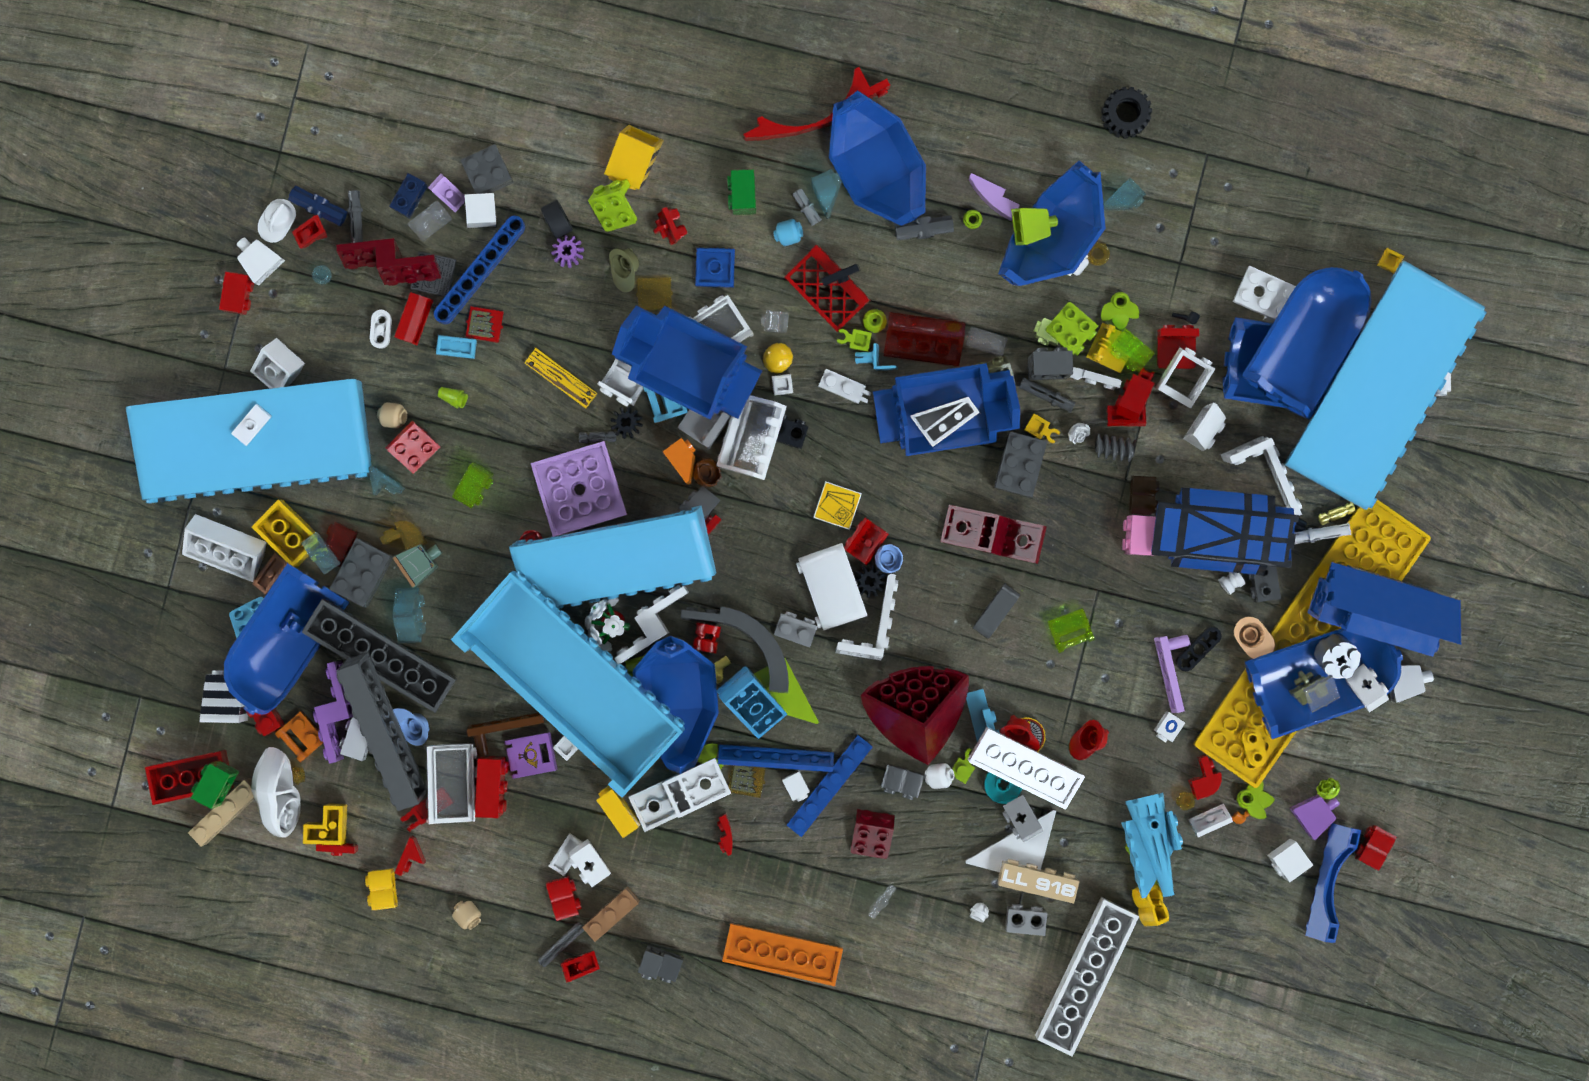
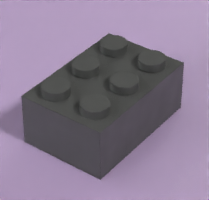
M1066 347L1056 348L1053 351H1048V348H1037L1027 357L1028 380L1067 379L1073 375V351H1067Z
M1009 432L993 488L1032 498L1047 441Z
M356 538L329 590L362 607H368L394 556L361 538Z

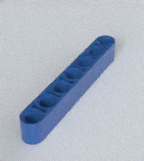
M511 216L506 220L436 307L434 317L439 323L446 325L453 321L524 233L525 223L520 217ZM519 221L521 223L520 228L512 230V223ZM502 236L508 237V243L505 245L499 244ZM490 251L496 252V257L493 260L487 258V254ZM478 266H484V272L481 275L475 273V269ZM472 281V287L469 290H465L463 288L464 282ZM460 296V302L453 305L451 303L452 297ZM447 310L448 317L441 320L439 317L440 312Z

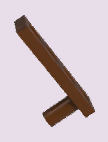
M537 712L472 724L468 726L467 734L468 737H474L477 756L482 757L489 754L485 734L541 724L545 722V718Z

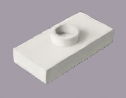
M256 404L231 434L247 446L272 416Z

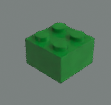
M731 170V176H727L728 191H732V195H728L729 210L733 211V215L756 214L754 170Z
M220 760L209 763V765L206 764L201 771L202 778L200 782H196L191 790L193 793L191 799L210 809L221 806L240 771Z

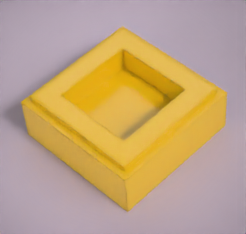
M1386 248L1377 266L1394 274L1404 256Z

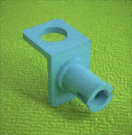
M873 343L872 352H855V357H863L855 358L856 364L873 363L876 371L898 370V367L895 365L879 366V344Z

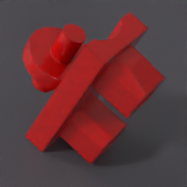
M665 207L661 209V212L657 214L659 220L655 221L657 228L653 232L654 234L660 233L662 239L668 238L670 245H674L687 234V230L684 225L676 227L674 221L680 218L677 208L668 210Z

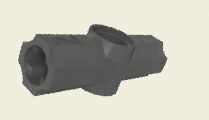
M952 215L937 218H917L903 226L895 224L897 241L912 238L926 239L934 237V235L954 232Z

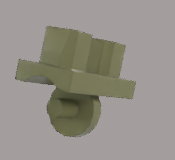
M1301 670L1298 672L1299 678L1294 680L1297 687L1289 691L1291 696L1296 698L1301 705H1305L1311 701L1307 692L1314 690L1318 697L1327 693L1324 684L1327 681L1324 676L1317 675L1314 677L1312 672L1305 675Z

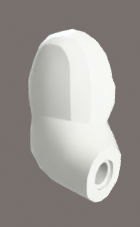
M268 747L255 767L251 790L257 802L261 821L266 829L274 836L287 837L295 829L299 820L301 810L300 795L293 786L291 764L287 755L277 748Z

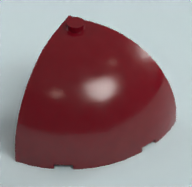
M920 666L899 670L889 674L888 678L882 681L877 680L861 694L862 704L870 720L892 744L911 757L929 765L944 747L959 721L968 694L969 675L949 668H945V670L934 669V666Z

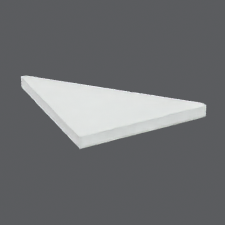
M1051 810L1049 813L1037 818L1043 832L1025 842L1021 838L1017 839L1014 833H1011L978 854L966 859L965 863L1000 872L1002 860L1014 859L1019 861L1020 865L1026 866L1027 863L1037 865V869H1041L1056 810Z

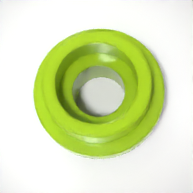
M977 210L967 211L963 217L964 225L969 229L978 228L982 223L980 212ZM972 216L975 217L976 222L971 223L969 221V218Z

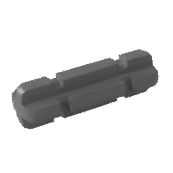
M580 432L579 442H615L616 432H590L589 434L587 432Z

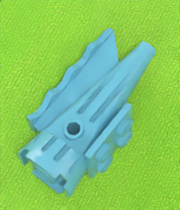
M1163 793L1125 801L1132 820L1121 822L1125 831V841L1130 851V861L1134 867L1135 881L1141 898L1147 897L1156 880L1163 897L1175 895L1170 856L1174 850L1182 849L1181 845L1183 844L1181 834L1177 832L1176 828L1178 825L1176 815L1172 811L1165 812Z

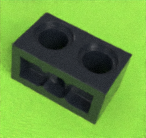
M784 415L782 420L784 430L778 434L776 442L802 450L809 427L805 426L806 422L795 419L793 422L787 420L788 416ZM795 428L802 431V436L798 439L791 436V431Z

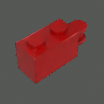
M1142 367L1138 376L1133 374L1131 380H1126L1122 389L1125 390L1123 396L1119 395L1115 404L1118 406L1116 414L1138 422L1155 383L1151 382L1155 372H1148Z

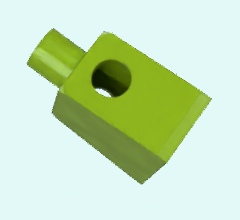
M1011 209L1016 245H1028L1047 238L1051 235L1050 228L1058 225L1056 215L1049 216L1047 209Z

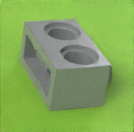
M1012 904V907L1007 906L1006 932L1045 936L1047 912L1043 910V907L1031 906V909L1024 908V905ZM1020 914L1022 916L1021 921L1018 923L1012 922V916ZM1033 916H1040L1041 921L1039 924H1031Z

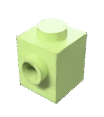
M1043 318L1041 322L1037 321L1033 331L1036 332L1035 338H1038V342L1046 346L1049 344L1056 346L1058 342L1046 332V327L1051 323V320Z

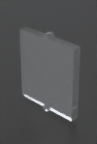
M1332 675L1316 681L1313 685L1303 689L1312 713L1340 698Z

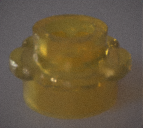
M294 766L292 769L293 782L299 785V783L305 782V772L302 767L297 768Z
M1181 792L1176 799V804L1184 811L1192 809L1195 805V797L1192 793Z

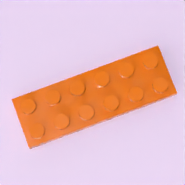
M730 923L722 962L835 986L843 947Z

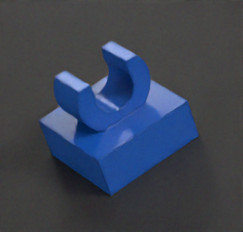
M289 612L280 628L298 639L308 622Z

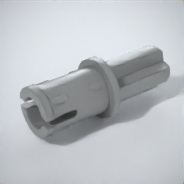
M799 189L793 193V197L802 209L800 212L805 214L811 226L820 222L822 219L804 191Z

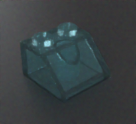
M832 169L811 178V187L826 219L831 218L842 183L837 172L834 173Z

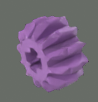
M564 235L563 242L558 238L557 241L560 244L552 245L557 250L552 251L551 254L557 256L554 259L556 263L561 261V267H564L567 262L568 268H572L571 262L578 265L579 263L576 259H583V256L578 253L584 252V248L579 247L582 244L580 240L575 242V236H572L569 241L568 236ZM567 247L568 249L572 248L570 250L572 254L569 256L567 254L564 255V249Z

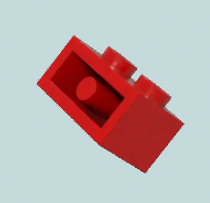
M276 708L263 715L257 713L252 715L246 711L250 718L253 717L256 722L255 728L258 733L263 734V736L270 735L285 725Z

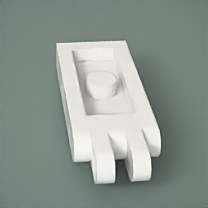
M828 369L825 370L818 386L857 404L860 401L868 403V399L862 397L863 394L871 396V392L865 390V385Z

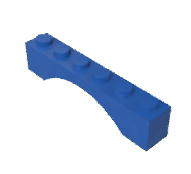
M1331 824L1328 830L1327 845L1323 852L1324 858L1319 869L1320 875L1315 886V896L1311 904V914L1306 925L1307 931L1305 936L1323 942H1336L1339 921L1334 908L1335 881L1345 860L1357 849L1361 830L1341 824Z

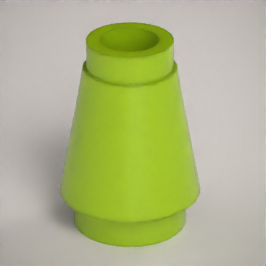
M441 387L438 391V398H441L455 408H463L466 405L468 394L464 393L463 390Z

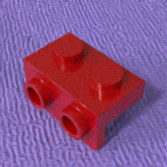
M864 518L857 525L852 537L847 539L844 549L859 561L868 565L889 534L867 518Z

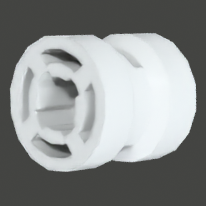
M1229 572L1227 577L1223 576L1218 580L1229 595L1235 592V588L1246 584L1240 573Z

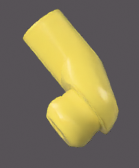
M727 656L714 663L716 683L722 682L723 668L731 664Z

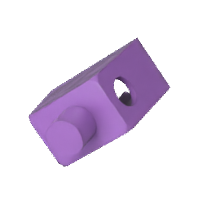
M1315 795L1289 809L1308 836L1316 840L1336 820L1331 810L1340 805L1336 798L1324 801L1321 796Z

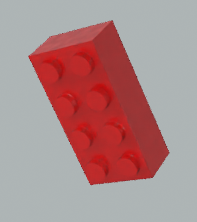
M221 750L145 767L152 805L191 797L193 794L191 790L196 782H200L202 778L201 771L206 764L209 765V763L220 760L229 765L227 751Z

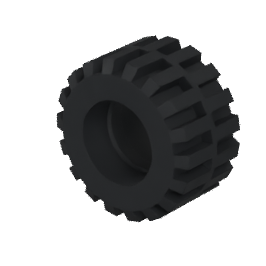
M1122 87L1120 90L1117 89L1109 95L1102 108L1101 113L1103 115L1101 119L1105 122L1104 127L1105 129L1108 127L1110 134L1115 133V137L1118 138L1123 136V139H1127L1130 136L1132 138L1140 134L1148 125L1152 113V108H1150L1151 101H1147L1148 96L1146 94H1141L1142 90L1138 89L1136 91L1134 87L1129 89ZM1122 103L1132 105L1137 112L1136 120L1133 122L1120 120L1116 113V107Z

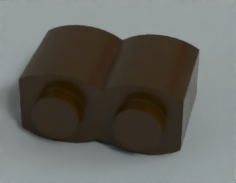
M1131 476L1129 514L1154 515L1155 511L1157 512L1158 500H1155L1156 492H1159L1160 483L1156 477Z

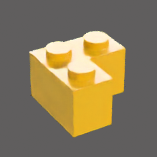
M328 803L323 806V822H307L303 824V844L342 845L346 843L347 804Z

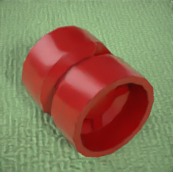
M697 622L695 633L698 636L694 638L693 648L699 651L717 653L718 642L716 639L720 637L721 627ZM705 633L710 634L709 639L704 638Z

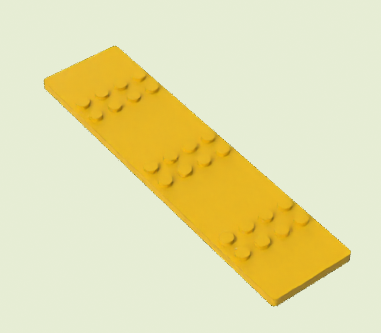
M1378 499L1372 509L1368 507L1367 510H1364L1358 506L1347 522L1350 524L1351 535L1339 536L1335 539L1270 632L1274 639V651L1341 629V627L1318 621L1307 613L1319 577H1327L1331 562L1344 566L1350 565L1402 581L1430 542L1431 537ZM1245 668L1194 741V746L1243 781L1257 788L1297 731L1271 739L1262 720L1264 715L1261 707H1257L1253 692H1255L1253 682H1249ZM1247 729H1255L1262 736L1267 761L1261 767L1250 765L1246 759L1241 736ZM1251 735V736H1250V738H1249L1250 742H1254V741H1255V736H1254V735ZM1256 754L1254 758L1256 761L1260 760L1261 756L1260 754Z

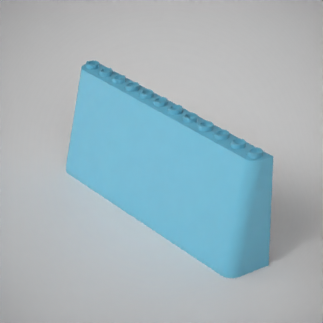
M1405 260L1396 269L1391 278L1392 281L1301 438L1284 463V466L1364 510H1367L1368 507L1373 508L1377 501V498H1375L1377 492H1382L1387 484L1384 480L1388 474L1392 475L1397 465L1394 463L1398 457L1402 458L1407 449L1404 446L1408 440L1412 441L1417 432L1414 430L1418 423L1422 424L1427 415L1424 413L1428 406L1431 408L1437 398L1434 396L1438 389L1441 391L1447 381L1444 379L1448 372L1451 374L1457 364L1454 362L1456 357L1464 353L1467 347L1464 345L1466 340L1473 337L1477 330L1474 328L1478 321L1481 322L1487 313L1484 311L1485 306Z
M357 379L126 407L141 498L146 500V503H157L158 499L165 498V501L177 500V496H184V499L196 498V494L202 493L203 496H214L215 492L222 491V494L234 493L235 489L247 492L253 491V487L259 486L261 490L271 489L272 485L279 484L280 487L291 486L292 482L305 485L310 484V480L316 479L318 483L329 482V478L337 477V480H346L349 475H356V478L368 477L367 473H373L362 382ZM258 404L272 417L252 441L245 446L231 433L251 409Z
M512 571L451 640L465 653L471 649L600 768L612 780L608 785L619 796L623 797L683 733L685 723L681 718L673 716L668 706L664 703L660 704L650 690L646 691L636 677H631L622 664H617L608 651H603L594 638L588 637L584 633V629L580 625L574 624L569 620L570 617L566 612L557 609L552 599L544 597L539 587L534 584L531 585L526 580L525 574L521 571Z

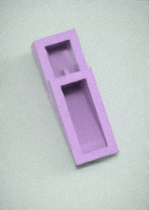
M971 173L968 180L979 197L991 209L1012 222L1011 209L1019 208L1020 205L1003 197L1006 189Z

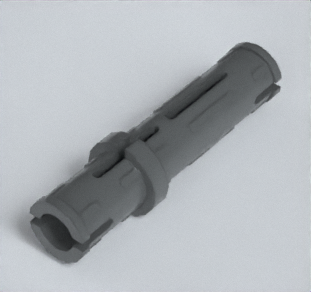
M348 191L349 208L347 211L350 216L351 243L363 242L361 219L363 208H361L360 191Z
M1025 377L1019 386V389H1023L1051 403V406L1055 407L1056 405L1071 413L1076 403L1061 396L1060 392L1055 393ZM1031 387H1033V388H1035V389H1037V390H1039V391L1045 393L1046 395H1044V394H1042V393H1040V392H1038V391L1032 389ZM1049 395L1052 396V397H1054V398H1056V399H1058V400H1060V401H1062V402H1064V404L1061 403V402H1059V401H1057V400H1055V399H1053V398H1051V397H1049Z

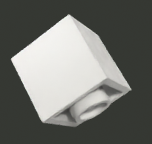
M494 193L466 194L467 228L496 227Z
M1292 839L1287 840L1267 855L1277 874L1288 882L1293 881L1313 866L1298 843Z

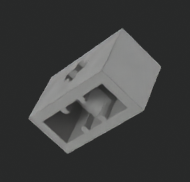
M1024 795L1003 806L1005 811L1002 814L1007 823L1012 822L1015 827L1012 831L1017 839L1021 838L1025 842L1043 832ZM1020 815L1025 820V823L1023 824L1020 821H1018V816Z

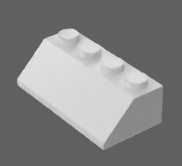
M195 514L185 528L182 555L254 582L265 555L267 542Z

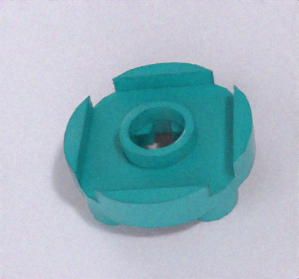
M987 772L984 780V789L993 801L1007 804L1018 798L1023 788L1004 780L1009 785L1003 790L1002 787H998L1002 778Z

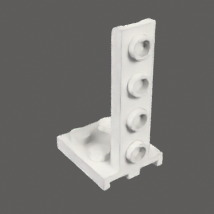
M1260 436L1221 454L1223 462L1239 465L1245 462V458L1251 455L1252 457H1257L1264 453L1286 507L1294 508V515H1302L1300 511L1302 505L1298 498L1295 499L1293 494L1295 491L1291 481L1287 480L1285 475L1287 474L1286 467L1279 461L1280 453L1277 447L1273 446L1275 444L1272 438Z
M890 574L886 579L876 648H872L873 644L869 643L854 645V641L842 640V642L837 644L836 653L881 661L884 648H888L889 637L886 636L887 629H891L892 618L889 617L890 610H894L895 599H892L893 591L897 592L898 580H895L896 575Z

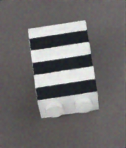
M212 670V674H206L200 722L240 723L248 721V714L244 710L245 706L228 690L224 680V671Z

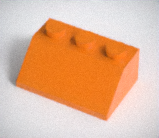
M680 438L664 450L663 453L686 484L690 485L692 483L696 457L693 452L696 450L688 439L684 441Z

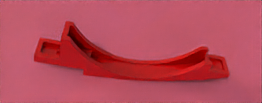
M860 67L854 69L852 85L845 100L856 91L861 92L870 99L875 96L880 98L888 93L887 90L890 89V83L888 79H885L870 87ZM833 113L821 121L804 126L781 125L761 116L757 118L759 126L744 133L743 138L745 141H761L800 135L832 125Z

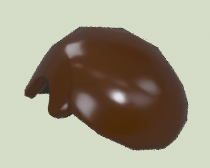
M707 458L701 459L696 463L693 468V477L697 484L703 487L717 485L722 476L720 467L716 466V461Z

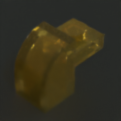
M408 521L394 522L397 530L391 528L383 532L384 536L380 537L383 545L401 538L406 550L427 543L422 530L416 524Z

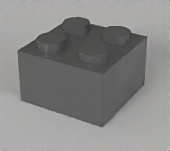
M496 144L460 160L476 194L493 193L514 183Z

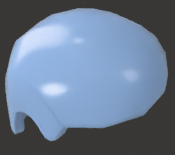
M892 544L881 546L875 554L877 568L885 573H893L900 569L903 562V554L900 549Z

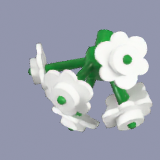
M606 597L599 603H595L591 608L590 615L585 618V627L588 630L587 636L594 638L603 651H612V645L608 642L610 637L622 635L624 630L629 631L630 628L629 623H624L617 615H614L611 606L616 605L619 601L618 598L608 599ZM608 609L610 616L603 611ZM601 616L606 618L604 622L595 621L596 618L599 619ZM594 626H604L603 631L599 633L595 630Z

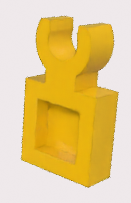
M1036 414L1032 415L1024 431L1040 440L1044 435L1046 440L1052 444L1055 441L1050 438L1051 433L1060 434V431L1057 429H1049L1050 422Z

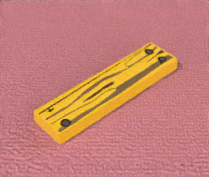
M537 348L534 349L525 361L526 365L586 409L598 394Z

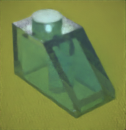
M1129 178L1103 204L1104 210H1131L1133 207L1137 209L1145 201L1143 197L1146 193Z

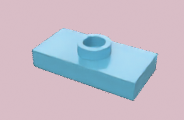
M438 335L436 355L475 359L477 340Z

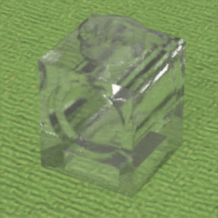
M766 310V315H762L761 326H764V331L787 334L789 313Z

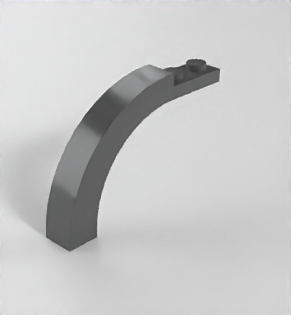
M687 607L686 610L681 611L682 620L727 625L748 635L759 646L766 658L770 676L769 692L788 694V670L783 653L771 633L757 620L745 613L726 607H721L720 614H717L716 610L706 609L705 612H698L697 608Z

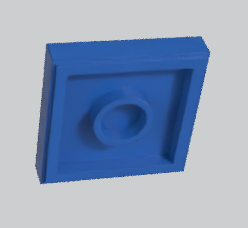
M697 248L695 286L734 288L735 249Z

